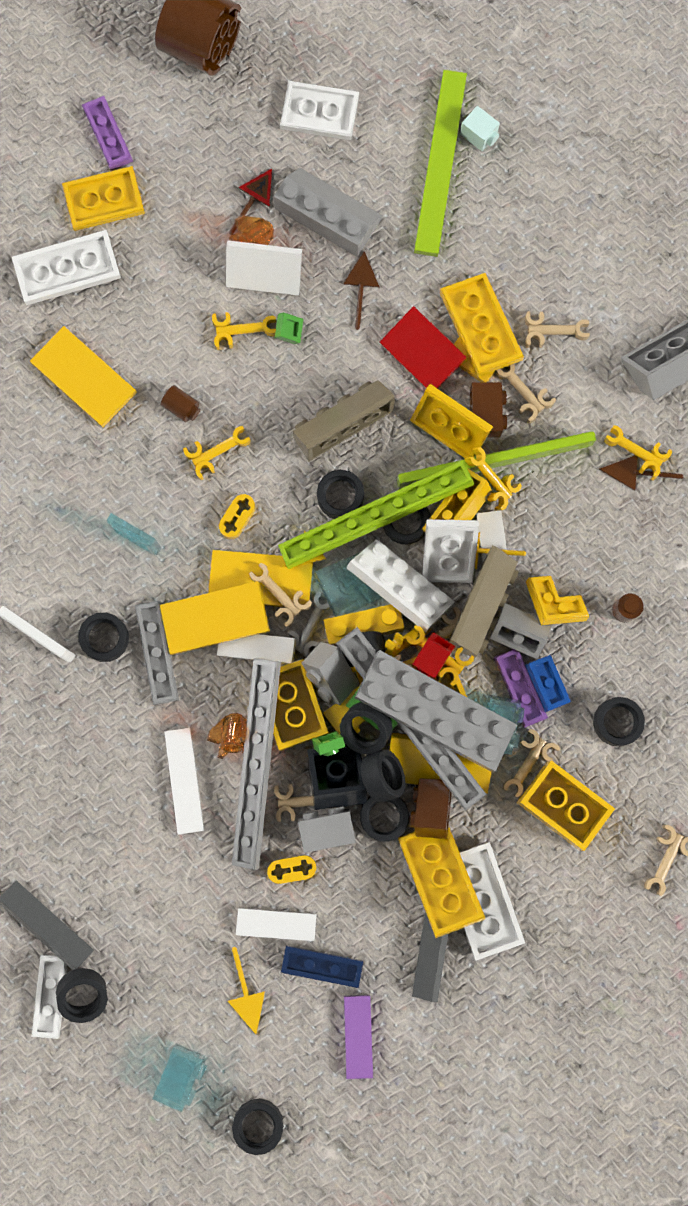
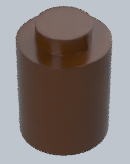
M176 385L171 386L167 390L160 403L162 407L185 423L189 420L194 421L201 410L198 408L199 401Z
M625 594L613 604V616L619 622H631L643 612V601L636 594Z

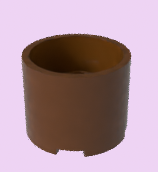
M166 0L156 27V48L213 76L220 71L218 64L225 56L229 57L241 26V21L237 20V16L242 8L231 0Z

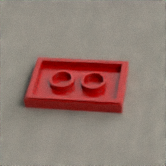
M415 306L380 341L426 388L431 384L438 389L467 359Z

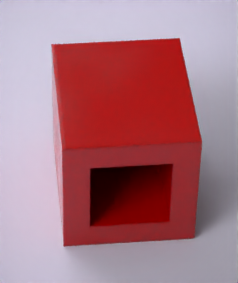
M433 632L419 652L413 665L417 667L419 672L428 677L432 676L435 678L456 646Z

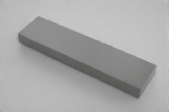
M160 600L135 605L154 706L179 701L172 659L160 609Z

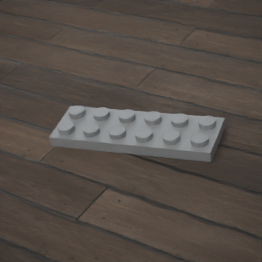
M381 650L376 653L355 696V699L491 772H496L517 724Z

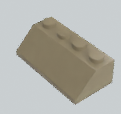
M379 380L373 383L371 381L366 382L359 387L357 393L352 396L347 394L337 401V405L330 409L325 407L317 412V417L308 421L306 419L295 426V430H293V438L308 462L393 412L395 402L393 393Z
M492 545L487 553L448 641L456 646L454 650L462 647L463 651L461 653L470 657L474 656V658L477 657L478 653L483 655L489 640L485 639L488 630H494L499 617L495 616L498 607H504L509 596L508 593H505L508 584H514L519 573L518 570H515L518 562L496 546Z

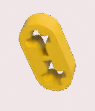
M240 494L232 501L219 523V530L224 538L229 540L238 538L255 512V502L251 496ZM245 501H248V506L250 509H244L239 516L238 512L240 511V507L238 503H245ZM236 518L235 528L237 530L235 532L231 530L229 533H226L227 529L224 525L226 523L231 524Z
M307 855L279 859L269 865L267 875L276 884L306 880L315 874L316 863L312 857ZM301 860H306L307 864H312V869L308 870L307 875H304L303 871L294 872L293 867L301 865ZM277 864H280L281 868L290 867L291 872L284 873L282 875L283 879H278L277 875H272V870L276 869Z

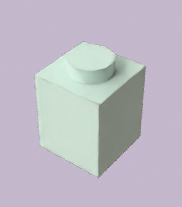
M476 106L462 122L460 135L483 151L488 145L491 147L498 139L500 123L479 106Z

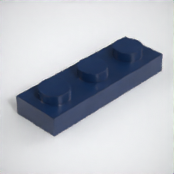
M286 945L281 973L359 988L364 961Z

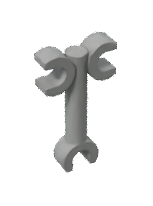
M320 592L314 596L315 607L301 637L299 638V635L294 631L288 632L289 636L296 639L295 650L304 654L306 658L309 655V649L318 646V642H310L311 637L323 612L331 608L333 604V598H329L328 603L325 605L320 604Z

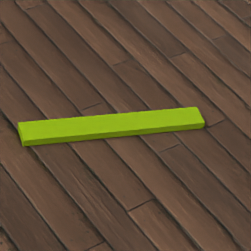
M443 70L414 249L415 254L438 257L467 73Z
M590 431L486 454L485 461L492 469L591 447L596 441L595 433ZM465 459L463 460L466 467L471 471H480L477 466H469ZM462 460L401 473L397 477L398 488L401 489Z
M462 460L279 544L278 547L287 568L291 569L473 486V479Z

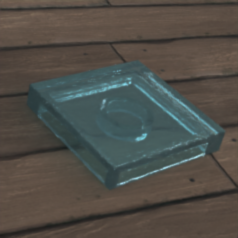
M112 513L109 515L106 521L115 533L149 553L158 555L161 546L154 537Z
M359 553L314 573L335 617L349 614L382 598L347 569L349 562Z

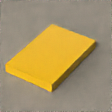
M133 166L62 183L74 231L145 214Z
M431 384L426 388L410 419L412 423L464 458L476 456L472 449L474 447H481L493 428L492 425Z

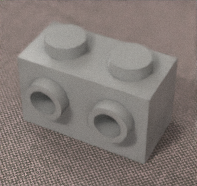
M505 603L490 639L538 659L547 642L551 625H541L538 617Z
M320 642L302 662L307 672V678L315 685L317 695L324 702L341 705L359 684L340 648Z
M342 806L328 808L329 813L319 815L318 811L303 813V818L298 819L304 853L356 843L350 809H344Z

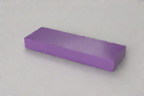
M101 96L82 104L110 170L112 171L133 162L105 97Z
M512 649L495 656L493 659L523 728L547 719L548 716L545 713L520 652Z
M370 995L344 996L346 1079L373 1078Z

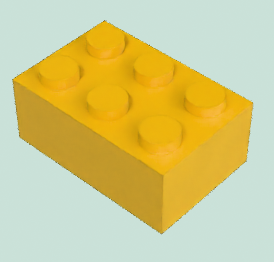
M303 659L280 667L273 732L279 751L329 734L312 683L307 678V672L302 665Z
M552 760L545 763L517 801V804L580 851L586 850L615 810L614 807Z

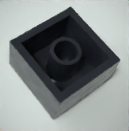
M347 745L338 749L339 751L336 754L330 756L320 755L314 748L307 749L314 810L366 804L367 790L361 776L362 757L360 753L352 751Z

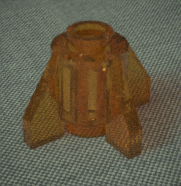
M241 215L234 219L237 230L240 232L228 237L229 241L269 245L270 241L274 238V229L272 224L263 218Z
M231 713L220 720L208 732L207 741L218 745L221 744L218 758L223 759L228 753H239L241 750L242 754L244 753L247 719L243 715Z

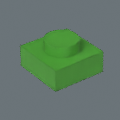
M284 312L279 313L275 338L292 344L300 343L303 319Z
M337 731L312 739L314 749L324 756L336 754L339 751L338 749L345 747L343 737Z

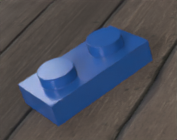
M551 655L525 665L545 713L571 702Z

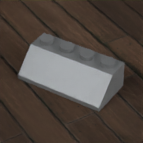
M301 168L286 176L274 195L276 210L357 257L383 218V215Z
M688 320L621 357L624 366L640 391L652 400L662 397L665 393L688 381Z

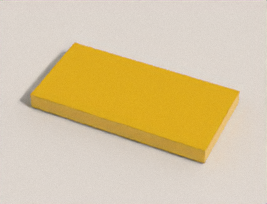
M486 273L440 288L439 293L477 377L523 361V353Z
M65 326L30 360V363L102 428L137 393L129 383Z
M212 550L208 593L254 582L249 573L252 572L257 577L262 576L264 571L259 567V564L263 563L267 566L268 576L292 601L298 591L303 592V595L298 599L299 604L305 605L310 600L313 562L300 564L288 569L285 567L286 564L283 556ZM260 583L264 606L284 607Z
M258 581L160 605L170 655L270 632Z
M391 734L389 751L398 758L404 771L405 783L419 785V778L440 779L406 734ZM455 753L484 792L488 794L492 772Z
M450 827L448 829V839L416 837L415 832L398 838L435 938L485 920V915Z

